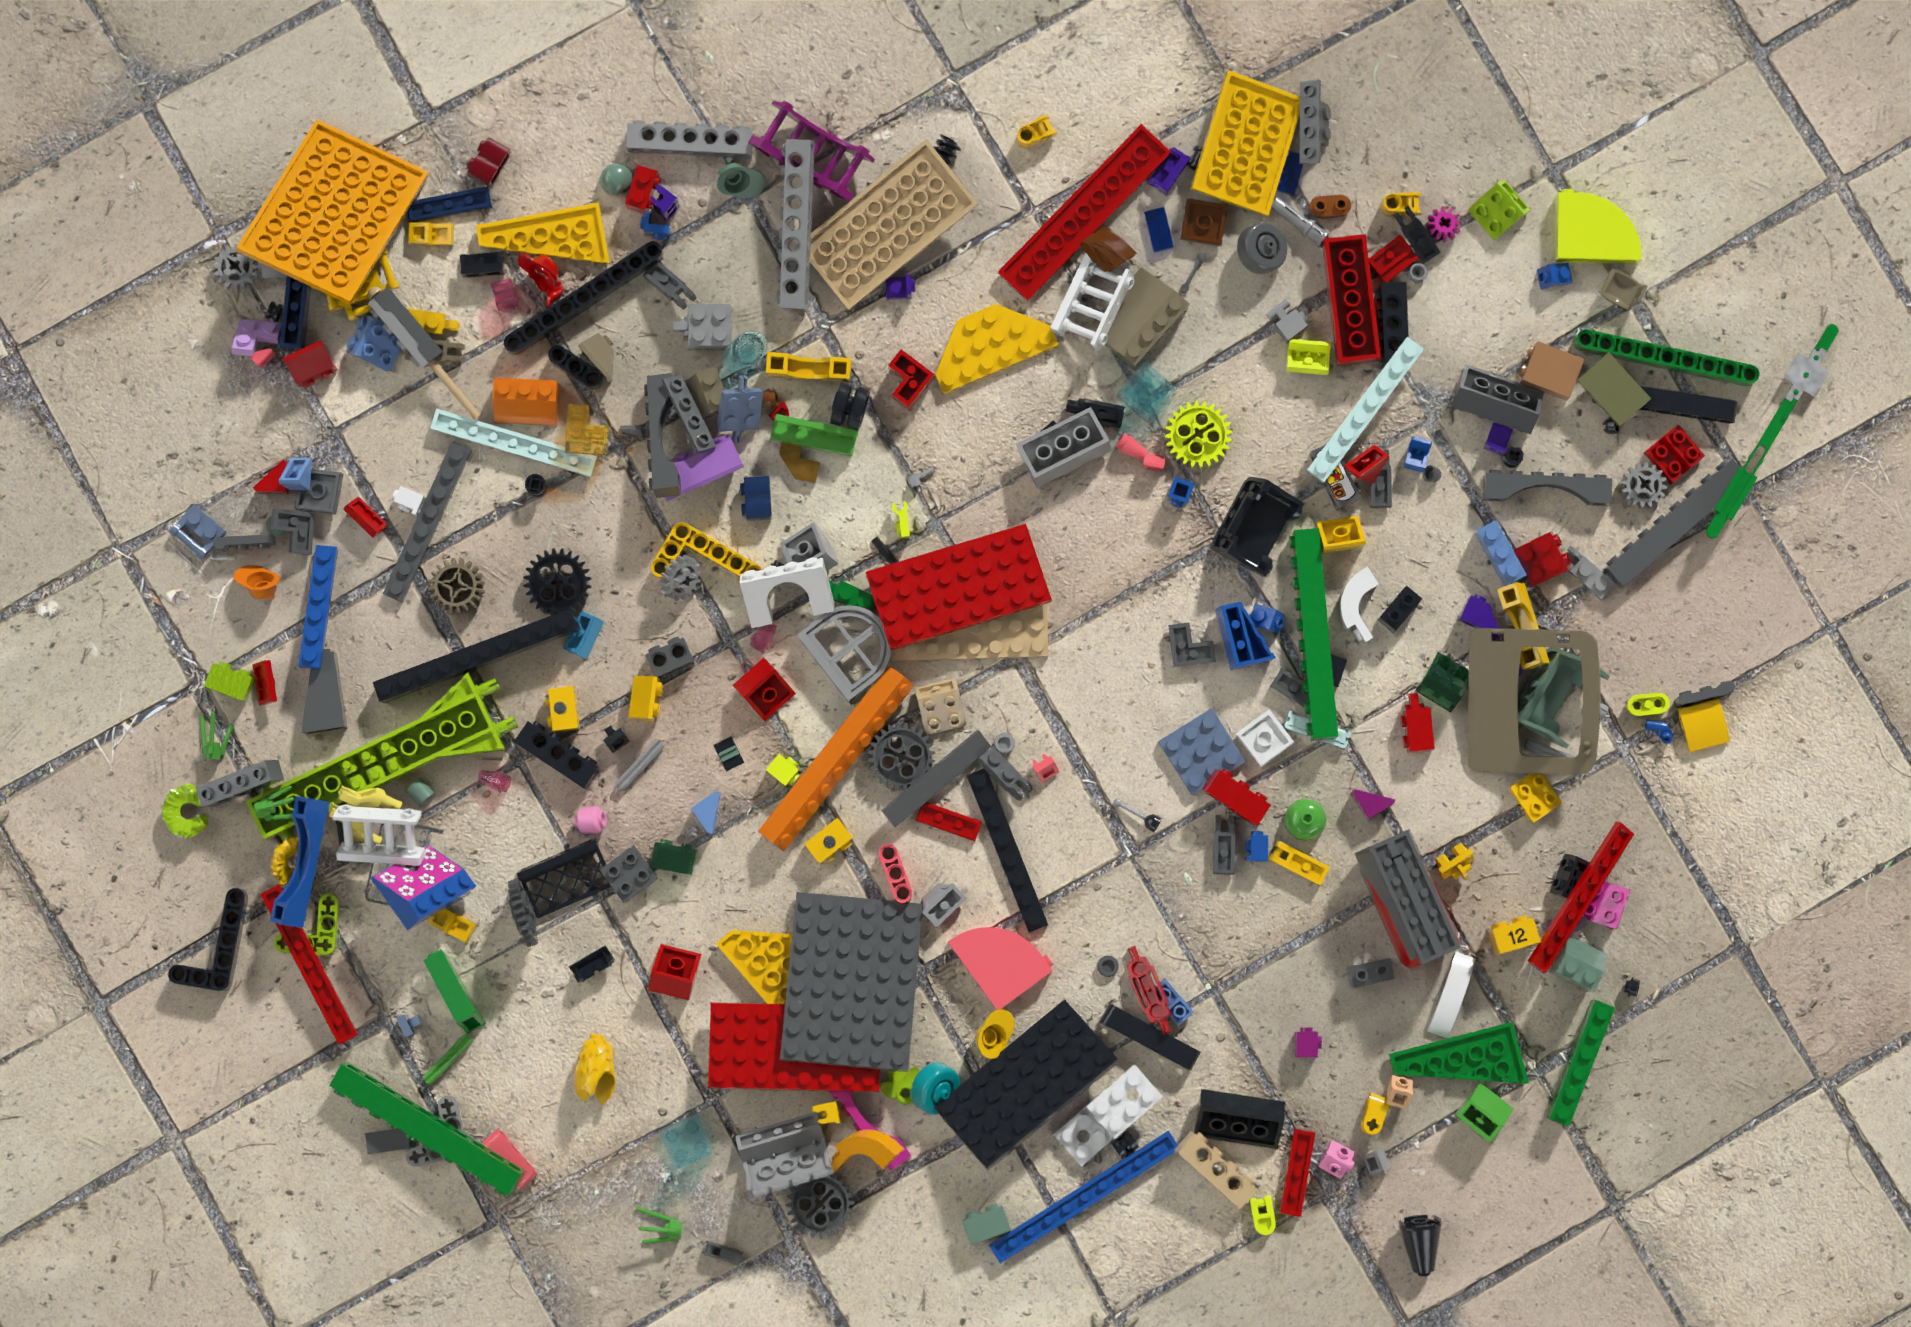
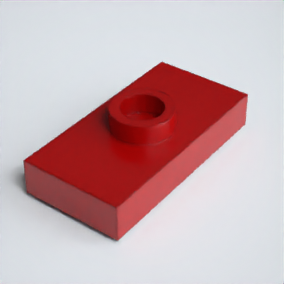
M359 496L348 503L343 509L372 538L388 527V524Z
M271 660L252 664L259 706L277 702Z

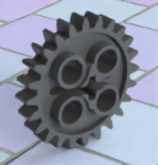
M897 722L895 729L889 724L887 725V732L880 729L881 736L874 735L877 741L876 743L870 742V745L874 748L867 751V753L872 755V758L867 759V762H873L869 770H876L873 777L880 776V784L887 781L886 788H890L894 784L896 791L902 785L905 791L908 784L911 786L925 774L926 770L929 771L931 769L929 763H935V760L930 759V755H934L935 752L929 751L933 743H926L929 736L922 737V729L915 732L916 725L908 729L907 723H904L903 728H900ZM893 737H898L901 740V745L897 749L892 748L890 745ZM913 745H917L920 748V754L917 757H913L910 754V748ZM884 748H888L896 753L904 751V756L917 761L918 765H914L906 760L898 762L899 758L884 752ZM885 756L892 758L893 763L889 768H885L882 765V759ZM906 764L912 768V773L907 777L901 773L902 767Z
M518 878L508 881V891L510 894L509 904L512 918L515 921L519 934L524 938L526 946L537 945V923L533 906Z
M835 1173L832 1177L825 1176L799 1184L796 1188H789L794 1193L793 1195L789 1194L786 1196L792 1200L786 1204L787 1207H792V1210L787 1215H794L790 1222H798L796 1230L803 1227V1235L810 1231L811 1238L816 1233H819L820 1239L823 1238L824 1233H827L830 1238L832 1230L839 1234L838 1226L846 1228L844 1220L851 1221L847 1214L854 1213V1210L849 1208V1205L855 1204V1201L849 1200V1197L853 1196L854 1193H847L846 1190L850 1185L843 1186L844 1178L839 1181L836 1179L838 1173ZM819 1182L826 1186L825 1193L821 1195L814 1191V1185ZM833 1189L834 1193L824 1203L826 1207L824 1209L820 1207L810 1218H807V1214L817 1204L815 1200H821ZM834 1197L839 1198L842 1203L839 1209L831 1208L829 1204L830 1199ZM807 1198L810 1200L811 1208L809 1210H802L800 1208L799 1202L801 1199ZM818 1213H823L827 1217V1222L824 1225H818L815 1222V1216Z

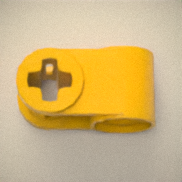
M1048 114L1019 128L1016 136V142L1019 147L1030 148L1057 135V131L1053 130L1048 120L1050 118ZM1028 133L1031 139L1024 141L1020 135Z
M1390 193L1382 200L1380 205L1381 211L1388 216H1393L1396 213L1400 216H1408L1405 212V207L1409 206L1414 215L1419 216L1421 215V210H1419L1421 193ZM1392 200L1396 204V208L1390 209L1386 201Z
M1374 1093L1369 1094L1360 1125L1361 1130L1365 1134L1374 1135L1382 1129L1384 1119L1390 1107L1387 1104L1386 1097ZM1374 1120L1373 1124L1376 1125V1128L1369 1130V1126L1366 1124Z

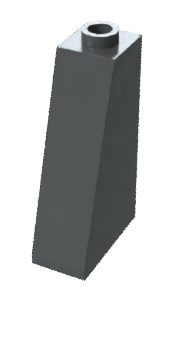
M324 649L321 670L310 669L302 724V733L304 734L348 728L337 653L331 652L330 649Z

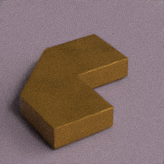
M781 442L779 455L796 480L816 484L820 462L800 458L802 446Z

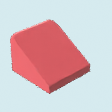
M269 348L254 352V355L249 357L260 368H263L275 356V353Z
M1146 453L1142 467L1143 469L1163 472L1165 457Z

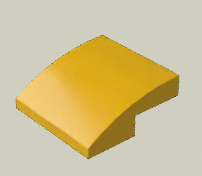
M1719 698L1678 708L1680 724L1684 730L1687 750L1689 752L1730 742Z

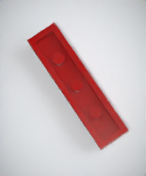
M1294 1129L1279 1213L1298 1217L1302 1215L1316 1132Z

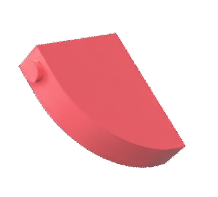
M994 927L976 928L963 932L948 941L951 948L996 1010L1003 1008L1053 971L1051 969L1053 963L1047 955L1042 956L1028 940L1006 929Z

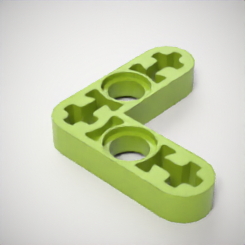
M330 893L324 894L319 900L317 935H307L313 948H315V938H318L317 943H325V939H328V943L332 944V947L328 948L326 952L323 947H316L317 955H330L336 950L340 903L338 897ZM328 897L335 901V904L330 907V912H335L334 916L323 915V911L327 912L328 909L327 905H324V901H327ZM326 918H330L333 921L334 925L330 930H325L322 927V922ZM281 934L277 935L274 939L275 949L282 953H290L287 946H285V949H282V945H279V941H282L283 937Z

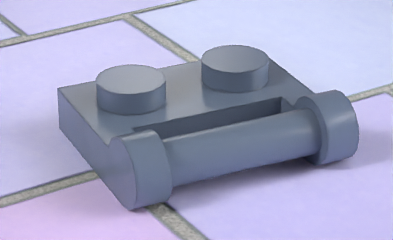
M193 504L178 523L170 529L169 533L173 537L177 536L197 553L196 556L202 560L214 547V540L217 537H223L226 531ZM188 526L206 544L201 547L182 529Z

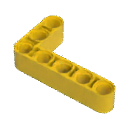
M679 522L673 527L651 565L653 575L658 579H664L661 574L656 573V566L659 564L670 566V560L676 561L677 556H681L687 547L739 578L740 574H744L746 571L763 570L756 563L684 522ZM680 528H686L688 534L686 537L680 538L677 536V531ZM699 538L705 539V547H695L696 540ZM669 546L677 547V553L674 556L666 554ZM716 549L724 551V556L721 559L713 557V552ZM733 560H741L743 563L742 567L737 570L731 567Z

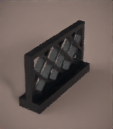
M596 838L518 870L516 873L528 894L537 919L611 887L609 883L603 886L593 883L597 872L602 873L599 869L600 865L602 867L606 865ZM593 853H597L599 858L597 868L585 864L587 857ZM584 858L583 863L580 862V861H577V860H579V859ZM574 862L581 865L577 876L565 872L568 864ZM565 866L563 871L558 869ZM583 867L595 871L591 882L580 878ZM556 871L562 874L558 885L546 881L549 872ZM545 874L544 879L539 878L540 876ZM564 875L576 879L572 890L560 886ZM533 879L541 881L542 884L539 892L536 893L529 890L526 882ZM578 880L589 884L586 893L580 894L574 891ZM544 883L556 887L552 899L540 894ZM592 886L597 887L596 889L590 891ZM558 889L570 893L567 901L562 903L554 900ZM532 894L537 896L535 901L532 897ZM538 898L551 901L548 909L539 913L536 906Z

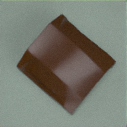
M1106 226L1080 243V246L1091 260L1097 262L1102 271H1108L1109 273L1137 254L1130 245Z

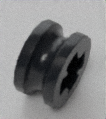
M272 301L268 307L266 319L273 318L274 322H278L282 314L283 305H276V302Z

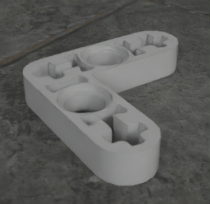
M450 1095L441 1097L438 1102L440 1119L447 1123L450 1120H456L459 1124L458 1130L465 1133L457 1100ZM445 1099L453 1102V1106L450 1107L451 1114L456 1112L457 1116L444 1118V1115H448L447 1108L442 1107V1104H445ZM423 1145L410 1149L406 1154L407 1163L413 1167L443 1160L441 1157H433L431 1151L428 1150L427 1156L430 1159L429 1161H426V1157L420 1158L418 1160L419 1163L411 1160V1156L414 1155L413 1151H416L417 1154L425 1153Z

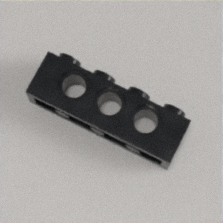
M1382 282L1379 289H1376V301H1380V309H1377V322H1381L1378 338L1382 346L1380 351L1381 358L1379 360V363H1382V369L1396 352L1389 349L1388 343L1394 341L1400 347L1404 340L1409 337L1407 282ZM1393 300L1397 304V308L1389 309L1386 302ZM1387 322H1396L1398 328L1396 330L1389 329Z
M527 721L514 740V743L586 790L600 769L596 766L598 762L588 755L586 758L578 754L580 750L569 744L567 747L562 744V738L552 732L549 735L544 732L545 727L537 721H534L533 724ZM540 736L545 737L546 744L541 748L536 747L535 740ZM556 748L563 749L564 754L560 759L553 758V751ZM576 759L580 760V769L572 771L570 763Z

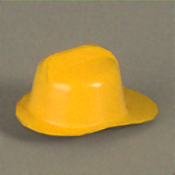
M1004 1009L995 1010L976 1031L975 1041L984 1057L990 1059L998 1058L999 1053L1006 1048L1015 1028V1020L1009 1011Z

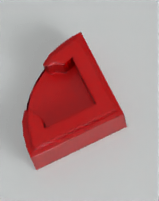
M784 401L768 415L772 420H774L776 414L789 417V410Z

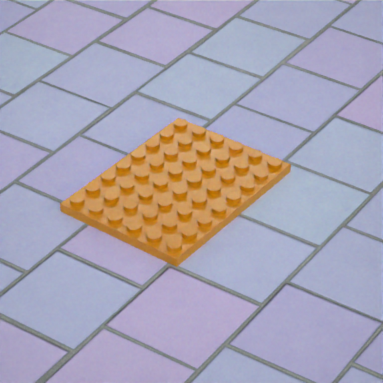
M316 119L237 245L236 251L351 305L426 181L428 172Z

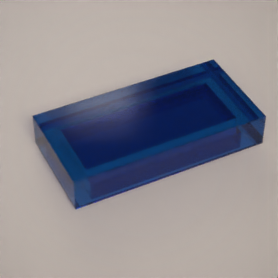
M1288 151L1276 191L1291 196L1295 195L1304 165L1300 164L1299 153Z
M1165 207L1144 211L1153 253L1174 248Z

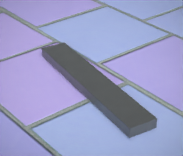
M976 730L881 810L892 826L896 828L991 748V745L982 733Z

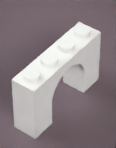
M809 558L804 562H789L784 566H769L764 570H749L744 574H740V586L752 628L772 624L773 614L768 594L774 586L784 582L796 583L805 589L810 600L813 616L834 612V599L823 558Z

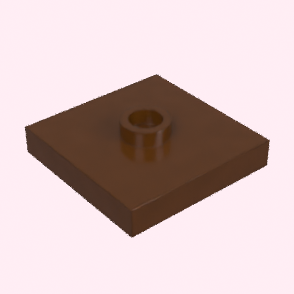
M1187 198L1180 240L1221 247L1228 205Z

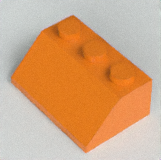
M494 378V423L557 426L559 383L557 380Z

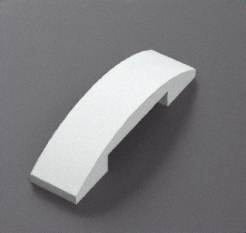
M1455 951L1444 988L1427 1032L1448 1038L1462 1004L1476 960L1475 958Z

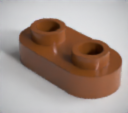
M1345 195L1317 196L1312 199L1309 205V211L1315 218L1343 217L1351 209V201ZM1343 202L1345 207L1339 208L1337 203ZM1318 203L1324 205V208L1322 210L1317 208L1316 205Z

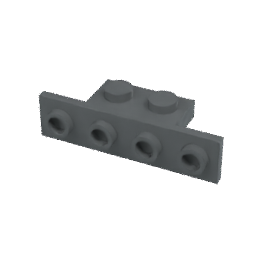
M1321 80L1300 82L1301 165L1320 163L1321 147L1329 146V140L1331 139V130L1329 128L1331 110L1329 105L1321 101Z
M678 374L664 378L662 383L696 452L701 453L716 448L682 375Z

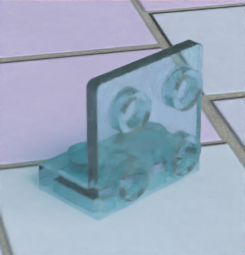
M698 1114L659 1130L672 1161L673 1170L715 1153Z

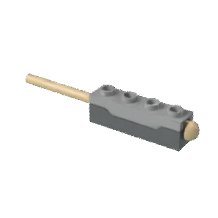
M379 287L370 288L367 295L370 300L368 304L371 306L368 310L376 319L380 317L384 321L383 328L389 335L395 334L399 339L396 343L403 351L407 349L411 353L410 360L417 368L420 365L424 369L427 366L431 367L474 420L478 418L481 414L437 363L436 359L444 352L390 288L386 287L383 291Z

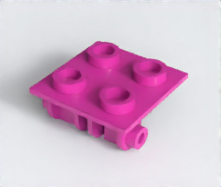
M1604 882L1582 916V919L1617 930L1630 889Z

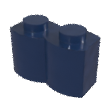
M769 476L744 477V483H740L741 496L745 495V504H741L742 516H746L747 521L772 520Z

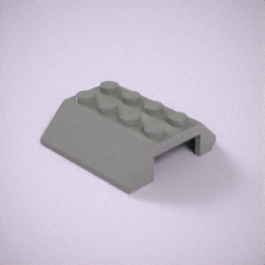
M817 1112L735 1136L745 1170L746 1185L750 1199L834 1174L822 1127L818 1122Z

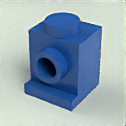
M1251 831L1250 840H1246V852H1250V856H1246L1245 861H1268V835H1263V831Z

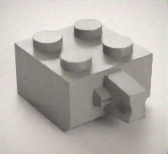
M689 304V317H684V321L673 322V332H684V337H689V348L691 350H732L731 304Z

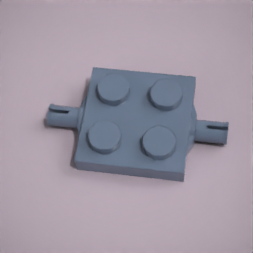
M742 375L739 376L738 387L731 390H721L717 429L719 432L733 431V443H740L742 431L759 429L763 390L761 388H748V377L745 375L743 377Z

